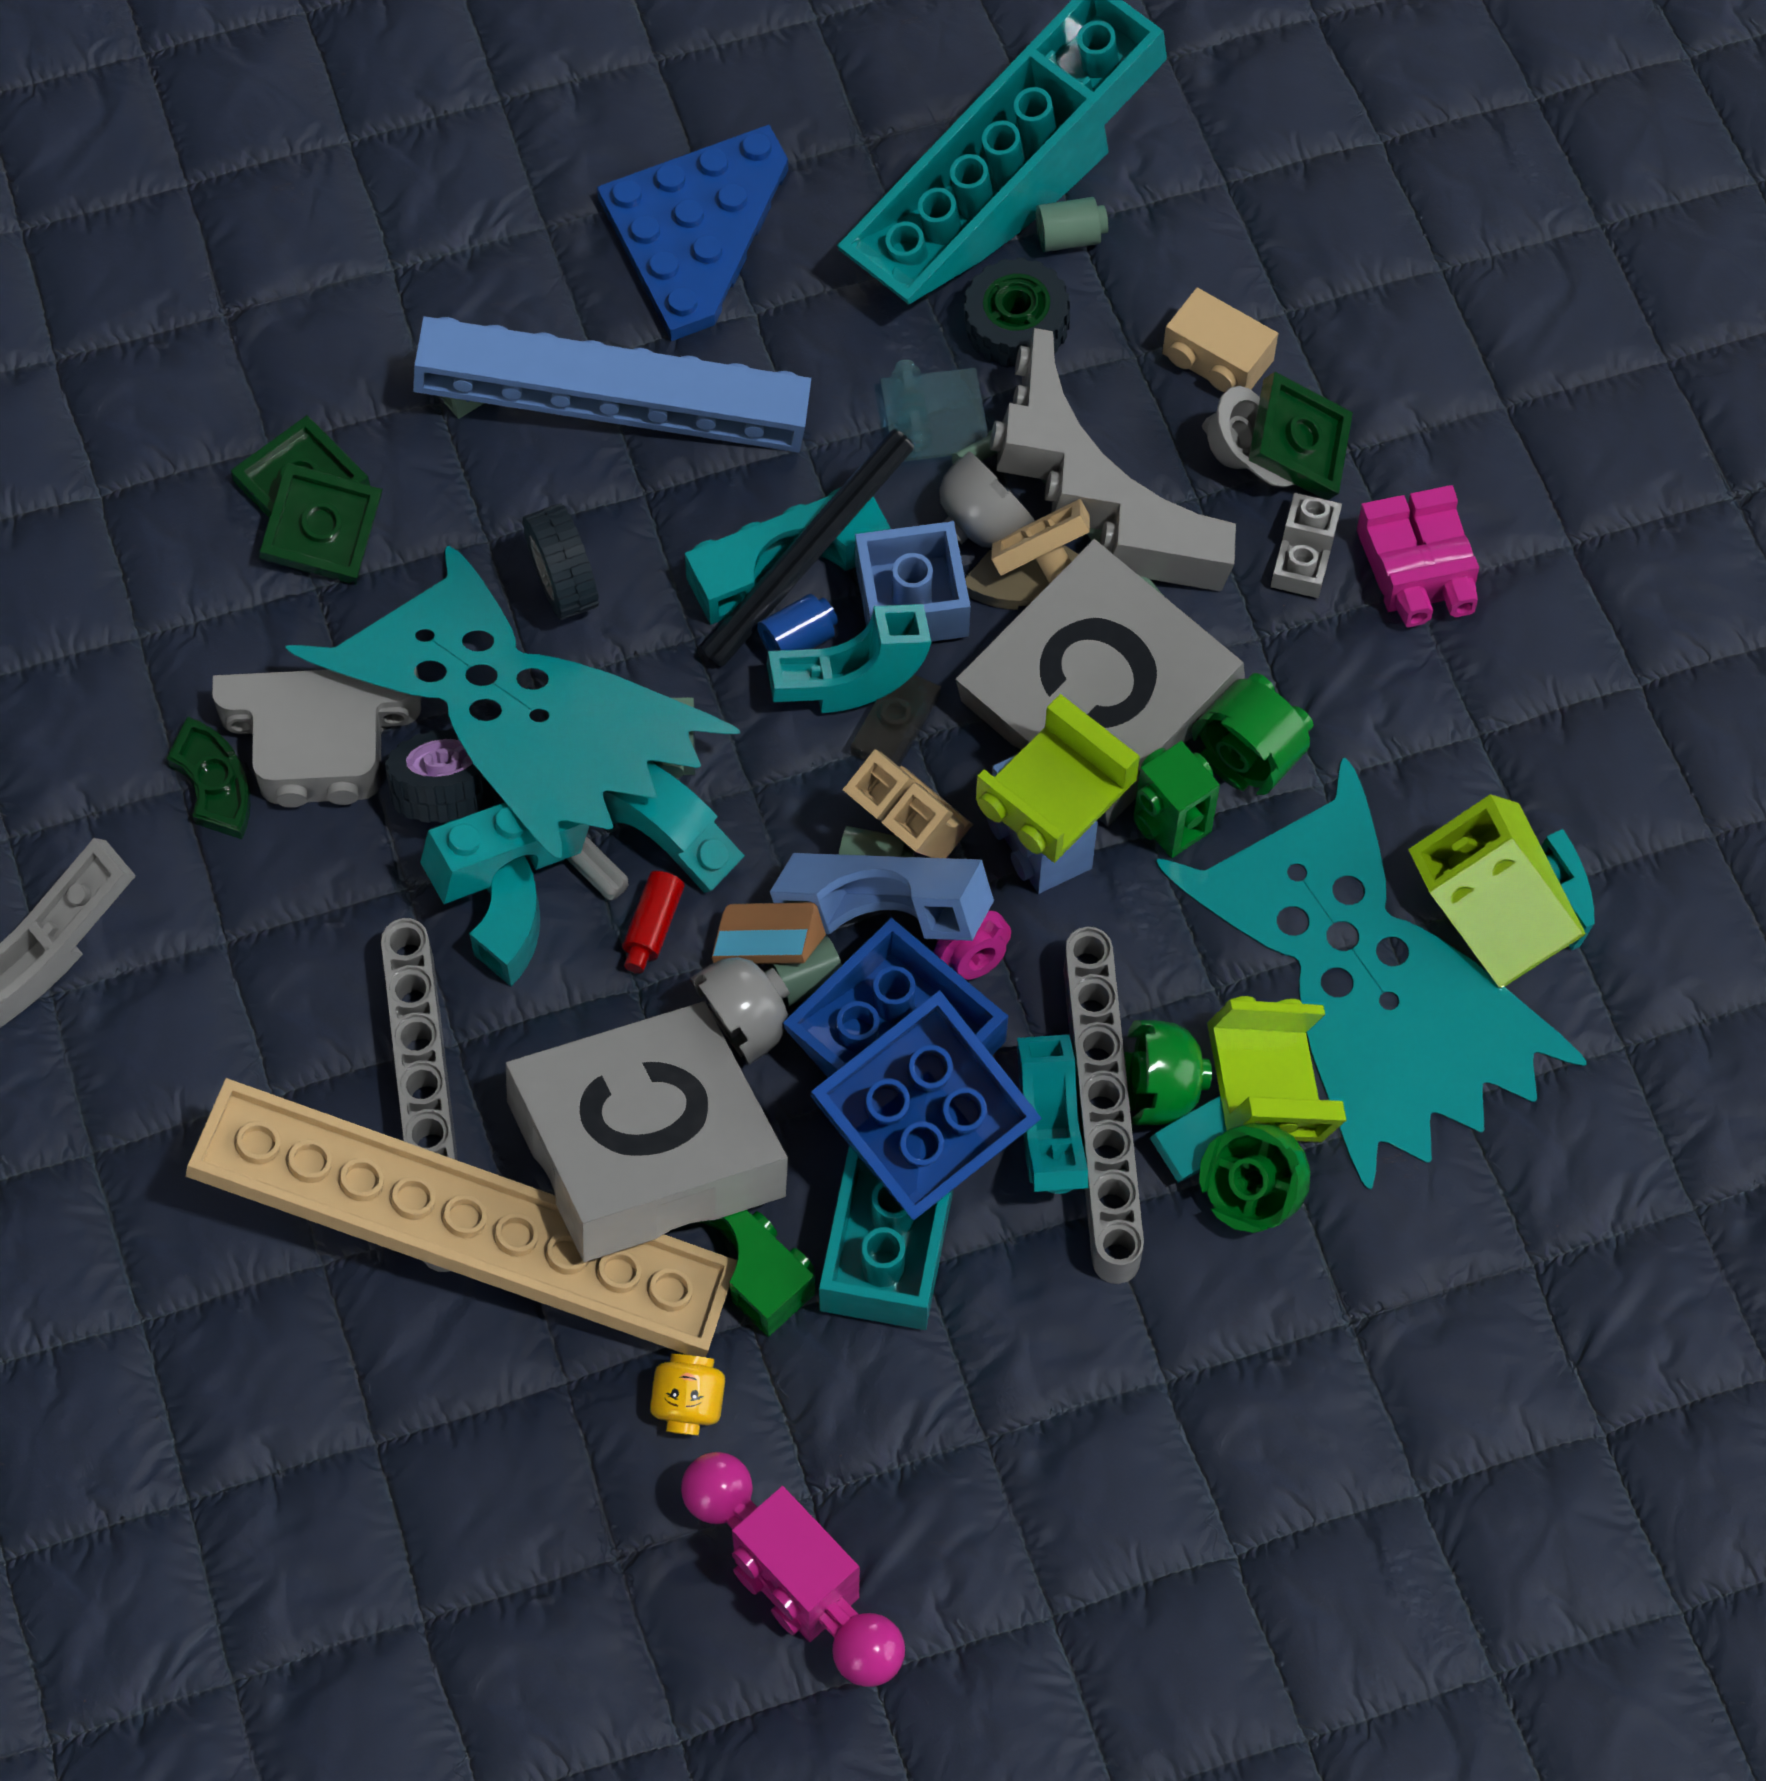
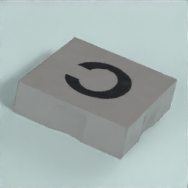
M1093 539L956 678L961 702L1011 745L1021 750L1045 727L1047 706L1057 696L1062 694L1140 756L1137 780L1099 818L1108 827L1135 800L1142 762L1159 748L1168 750L1181 740L1185 743L1193 738V724L1235 680L1245 679L1243 661L1097 540Z
M705 1001L505 1062L507 1103L533 1158L545 1170L551 1181L556 1198V1206L583 1262L655 1240L661 1235L683 1225L716 1220L786 1197L788 1157Z

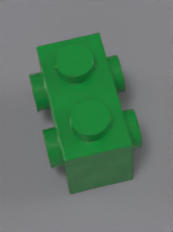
M1181 740L1168 750L1165 748L1155 750L1141 764L1134 821L1140 832L1149 840L1154 838L1171 859L1212 832L1220 784L1213 777V771L1207 760L1197 752L1193 754Z

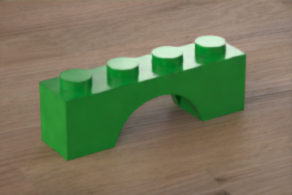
M747 1210L716 1220L699 1222L720 1231L733 1245L738 1256V1262L730 1280L731 1301L767 1337L773 1334L815 1295L814 1266L797 1248H792L790 1251L775 1238L778 1234L774 1226L760 1212L756 1211L754 1214H750Z

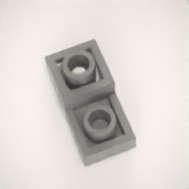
M1294 493L1272 577L1271 588L1319 598L1342 503Z

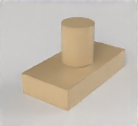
M1081 498L992 543L991 560L1000 576L1036 559L1050 584L1071 563L1063 545L1090 532V515Z

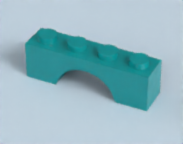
M840 488L831 492L827 497L813 503L792 506L782 515L762 523H749L738 532L719 540L703 541L691 551L685 553L686 579L710 625L726 619L759 582L765 571L782 556ZM874 496L820 557L829 559L845 571L855 568V534L891 529Z

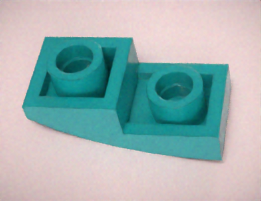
M1561 829L1546 836L1541 847L1586 935L1569 945L1573 951L1582 945L1595 924L1594 904L1589 881L1582 862L1567 834Z
M1221 1096L1188 1113L1150 1137L1178 1183L1200 1172V1162L1209 1143L1227 1131Z

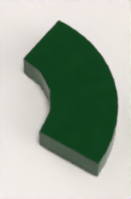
M187 716L170 750L167 761L169 767L185 775L195 787L197 801L193 813L194 822L196 825L243 839L251 807L250 790L244 769L234 749L219 733L204 723Z

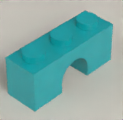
M504 802L428 830L420 863L443 904L489 888L495 873L502 866L518 857L527 855L537 870L580 854L589 825L570 821L558 822L562 842L561 859L555 858L532 836Z

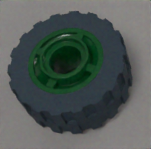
M1016 257V260H998L999 263L992 266L989 264L983 268V272L979 275L976 274L971 280L970 288L966 289L964 303L966 334L968 339L972 340V347L976 352H981L984 358L990 362H998L1000 366L1009 367V365L1015 366L1019 347L1028 346L1034 328L1053 331L1054 354L1058 352V347L1060 344H1064L1067 338V330L1070 329L1069 293H1066V284L1063 279L1060 280L1055 270L1051 267L1043 266V263L1037 260L1033 262L1026 260V258ZM1014 311H1022V312H1024V313H1021V314H1011V312H1014Z

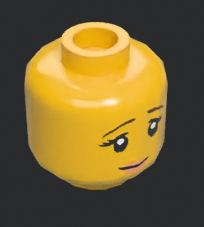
M671 1354L670 1362H664L656 1367L650 1412L657 1419L667 1421L666 1432L699 1436L700 1425H713L719 1421L724 1395L725 1375L719 1369L713 1368L714 1359L684 1354Z

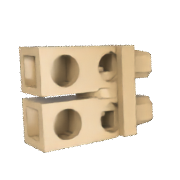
M874 749L843 788V791L876 819L881 820L883 825L915 852L931 858H947L973 825L907 768L897 766L886 755Z

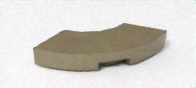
M1063 545L1072 562L1079 554ZM992 550L987 552L965 578L969 598L993 607L1018 610V606H1028L1049 585L1036 559L1000 576L991 560Z

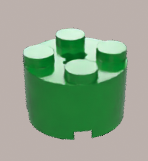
M1252 673L1247 679L1235 680L1198 718L1192 726V737L1194 741L1199 736L1201 737L1206 748L1200 754L1207 760L1211 769L1219 777L1241 791H1244L1249 785L1260 788L1256 795L1263 796L1268 794L1308 751L1310 747L1309 732L1314 724L1306 711L1300 707L1291 706L1282 696L1276 693L1273 684L1265 676L1259 673Z

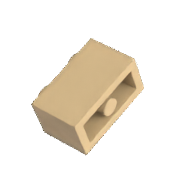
M1197 287L1166 326L1162 354L1169 357L1176 366L1182 369H1190L1206 378L1215 388L1222 392H1226L1228 388L1236 386L1252 389L1274 361L1279 333Z

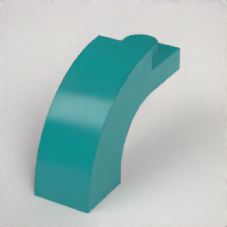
M924 604L874 606L872 617L867 627L855 638L838 646L823 649L768 651L766 665L773 702L819 700L821 713H831L869 704L895 691L916 673L929 652L931 637Z
M650 761L647 762V768L654 784L657 798L614 791L603 792V798L611 821L614 824H628L649 836L669 854L704 893L712 891L745 856L714 823L718 816L711 808L678 779Z
M525 855L508 862L495 873L491 886L486 888L491 895L489 909L483 920L469 933L474 956L511 987L520 978L532 959L540 932V910L536 885Z
M1070 1034L1017 1038L1019 1090L1042 1118L1023 1134L1029 1182L1033 1183L1034 1192L1047 1191L1054 1194H1063L1073 1189L1088 1188V1167L1079 1126L1075 1057Z

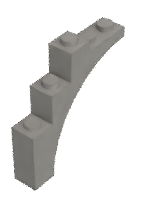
M1034 328L1028 346H1020L1017 353L1015 375L1022 376V385L1016 386L1013 403H1009L1003 422L995 421L992 428L990 450L997 451L996 471L1047 480L1045 500L1052 501L1051 513L1081 498L1090 515V528L1102 530L1100 544L1139 576L1151 580L1222 591L1234 566L1236 524L1197 514L1161 498L1131 479L1106 457L1081 427L1063 393L1055 365L1053 331Z

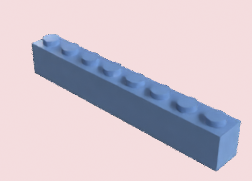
M423 316L414 365L413 392L800 453L806 424L811 378L798 376L789 371L772 372L753 369L739 363L721 364L702 361L694 356L677 357L653 353L645 348L627 349L608 346L595 340L577 341L558 338L543 332L533 334L508 330L500 325L482 326L459 322L450 317L432 318Z

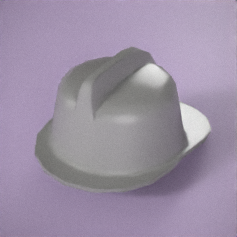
M1243 386L1228 388L1220 398L1217 411L1206 418L1202 425L1203 430L1207 434L1210 449L1216 459L1224 466L1233 469L1248 468L1270 485L1279 487L1294 485L1290 481L1249 461L1260 397L1251 389Z

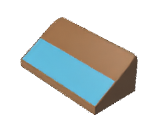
M812 902L727 905L722 914L712 954L713 963L722 959L736 957L751 960L755 964L805 963L826 936L817 905Z

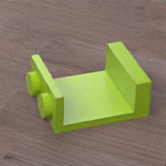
M1060 694L1047 706L1045 727L995 777L985 769L977 776L976 801L981 811L989 819L997 823L1002 821L1014 830L1020 842L1034 854L1042 853L1055 863L1137 780L1140 756Z
M1240 996L1228 1000L1225 1006L1207 1022L1227 1130L1248 1123H1263L1278 1126L1291 1134L1296 1141L1323 1142L1347 1121L1343 1101L1319 1100L1306 1032L1325 1015L1324 1005L1302 1004L1298 999L1262 1002L1256 1001L1255 998L1250 996Z

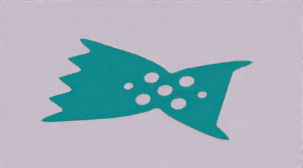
M447 546L445 549L448 573L445 579L343 643L331 648L304 645H288L285 647L293 655L328 670L402 693L444 700L447 703L448 715L457 737L475 767L532 836L552 856L559 859L562 857V842L558 822L570 821L610 830L613 828V824L603 798V792L614 791L657 798V793L647 768L648 761L700 768L701 763L689 738L690 731L717 734L740 733L738 728L713 715L614 674L556 657L527 654L519 651L516 648L513 630L499 604L472 565L460 552L450 546ZM427 629L432 631L435 636L431 641L422 642L417 640L415 634L419 630ZM471 631H485L493 637L494 643L491 648L485 651H471L463 645V636ZM435 661L443 664L447 673L443 679L437 682H425L416 677L414 670L422 662ZM475 665H488L497 671L498 677L490 685L478 686L470 683L466 679L465 674L470 667ZM534 668L545 672L549 680L544 687L530 690L521 687L517 683V675L525 669ZM488 699L497 702L501 706L502 712L496 719L482 721L474 718L470 714L469 708L475 701ZM542 709L549 713V718L544 722H535L529 715L533 710Z
M1343 758L1340 764L1335 800L1211 868L1198 870L1165 859H1157L1156 861L1168 878L1210 911L1264 946L1281 954L1295 957L1301 965L1299 985L1302 1004L1324 1005L1325 1015L1307 1031L1311 1053L1329 1100L1343 1101L1347 1121L1340 1126V1130L1361 1181L1368 1189L1373 1187L1376 1175L1378 1143L1381 1141L1389 1143L1426 1163L1431 1162L1430 1118L1434 1112L1476 1131L1483 1132L1485 1130L1483 1109L1484 1083L1494 1084L1531 1102H1535L1537 1100L1533 1058L1536 1052L1567 1063L1587 1065L1583 1055L1507 988L1498 987L1490 974L1475 961L1423 928L1406 920L1393 917L1386 911V878L1373 820L1358 775L1346 758ZM1300 864L1304 866L1307 871L1306 878L1302 881L1291 880L1287 874V870L1291 865ZM1344 876H1352L1361 881L1365 888L1363 899L1353 905H1345L1339 902L1332 892V887L1337 879ZM1287 907L1302 909L1309 918L1307 930L1297 936L1283 933L1277 925L1279 912ZM1347 922L1357 929L1359 941L1353 949L1339 951L1329 944L1327 931L1333 923ZM1387 937L1399 938L1407 945L1409 956L1401 965L1388 966L1382 963L1376 954L1378 943ZM1332 968L1346 970L1353 979L1351 992L1343 997L1328 995L1321 986L1323 973ZM1392 992L1398 996L1399 1004L1395 1009L1387 1010L1380 1005L1379 998L1383 993Z

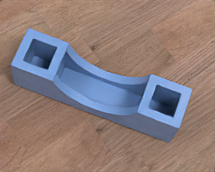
M793 853L770 891L773 903H815L826 934H831L845 922L865 913L880 910H898L909 913L919 920L924 939L973 941L994 902L983 862L978 859Z

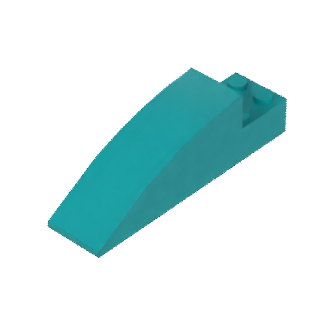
M1071 0L837 245L838 250L908 305L980 263L1036 220L1037 205L1057 202L1109 153L1105 124L1167 60L1164 30L1123 0Z

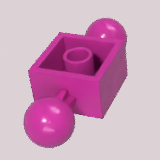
M710 1452L696 1458L688 1466L682 1478L681 1494L684 1504L690 1513L699 1520L709 1524L727 1523L733 1529L734 1552L732 1556L738 1565L733 1571L741 1583L752 1594L756 1595L761 1590L775 1605L771 1609L773 1616L789 1634L794 1635L799 1631L811 1642L826 1629L834 1637L832 1654L835 1665L841 1675L851 1683L863 1687H875L891 1680L898 1673L904 1661V1639L899 1628L887 1617L876 1613L858 1614L851 1607L859 1599L860 1566L783 1485L757 1507L751 1500L753 1491L751 1475L747 1467L738 1458L724 1452Z

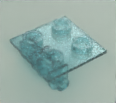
M901 360L896 363L892 377L881 379L889 432L893 429L901 431L914 445L913 451L904 461L952 456L953 453L988 436L976 368L921 374L920 369L914 365L912 360Z

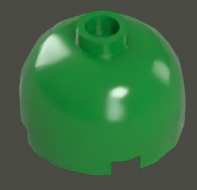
M1134 1020L1129 1028L1127 1037L1137 1038L1135 1051L1124 1052L1130 1111H1136L1137 1113L1131 1118V1124H1171L1195 1108L1199 1102L1201 1090H1209L1212 1079L1211 1062L1209 1059L1202 1058L1200 1046L1191 1033L1176 1023L1158 1020Z
M1248 1123L1228 1129L1209 1143L1200 1162L1199 1183L1202 1193H1208L1209 1200L1214 1205V1208L1211 1210L1219 1220L1235 1230L1256 1233L1281 1225L1301 1208L1309 1192L1311 1171L1305 1151L1291 1134L1275 1125Z

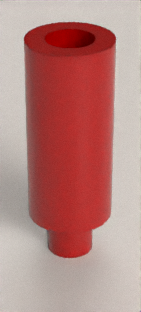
M652 871L649 874L622 945L623 949L628 953L624 967L631 972L641 974L644 972L647 961L658 959L685 887L684 882L671 873Z

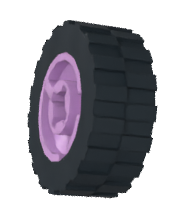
M449 728V730L438 729L425 734H417L412 736L411 739L399 743L397 748L391 750L388 754L389 759L385 762L391 803L394 805L395 810L398 813L405 814L406 818L418 819L421 822L428 823L430 821H439V823L449 822L450 820L460 819L485 810L486 807L492 806L497 801L499 794L475 767L458 739L454 728Z

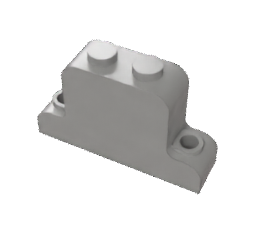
M415 667L414 672L416 677L419 679L417 667ZM331 670L213 675L212 694L222 726L235 734H253L252 764L261 795L267 801L284 807H299L306 804V802L330 801L338 805H348L357 800L367 799L375 795L381 786V734L383 730L388 727L408 725L415 721L421 712V696L377 686Z

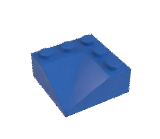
M891 917L783 1022V1028L829 1078L939 990L991 1055L1006 1042L1008 1015Z
M940 990L813 1089L810 1095L844 1140L913 1221L1042 1119Z

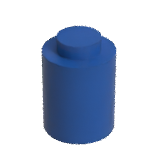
M808 594L758 622L757 628L767 651L814 649L835 636L833 626L838 623L835 611L825 598L818 600L813 594Z

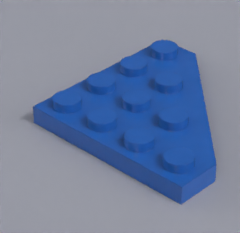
M770 125L597 187L598 199L671 341L716 324L722 312L724 299L730 287L733 288L747 259V251L755 235L758 236L769 213L771 200L779 184L782 185L787 175L788 158Z

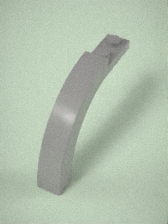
M93 838L29 915L0 943V1028L41 997L83 955L76 945L135 878L136 875L106 840Z

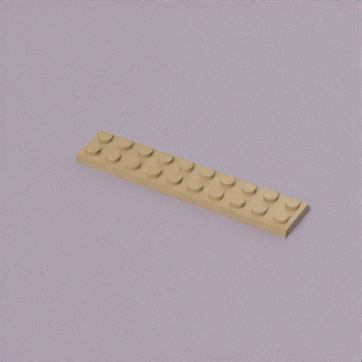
M228 1078L223 1083L186 1171V1177L692 1356L706 1357L730 1286V1280L738 1260L665 1234L655 1240L583 1262L556 1206L555 1195Z

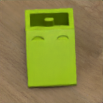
M1490 794L1408 849L1430 894L1500 988L1507 986L1586 935L1520 804Z

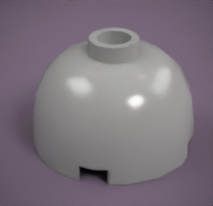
M970 451L963 457H960L943 477L939 489V500L948 516L943 522L954 521L957 539L961 545L969 538L982 548H992V543L1009 536L1035 520L1010 491H1007L997 480L998 478Z
M736 957L722 959L691 977V981L699 996L703 997L705 995L710 1002L708 1006L716 1023L740 1057H744L748 1066L766 1055L779 1043L786 1031L783 1028V1022L788 1018V1013L782 999L788 996L790 992L774 968L764 973L753 961Z

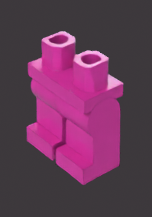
M1453 485L1410 493L1408 503L1405 495L1361 504L1356 531L1378 586L1384 595L1387 612L1398 611L1408 628L1423 625L1431 620L1433 614L1431 603L1445 601L1450 616L1455 618L1473 614L1476 609L1478 598L1475 584L1479 565L1476 557L1473 556L1470 542L1465 536L1456 509L1458 499Z

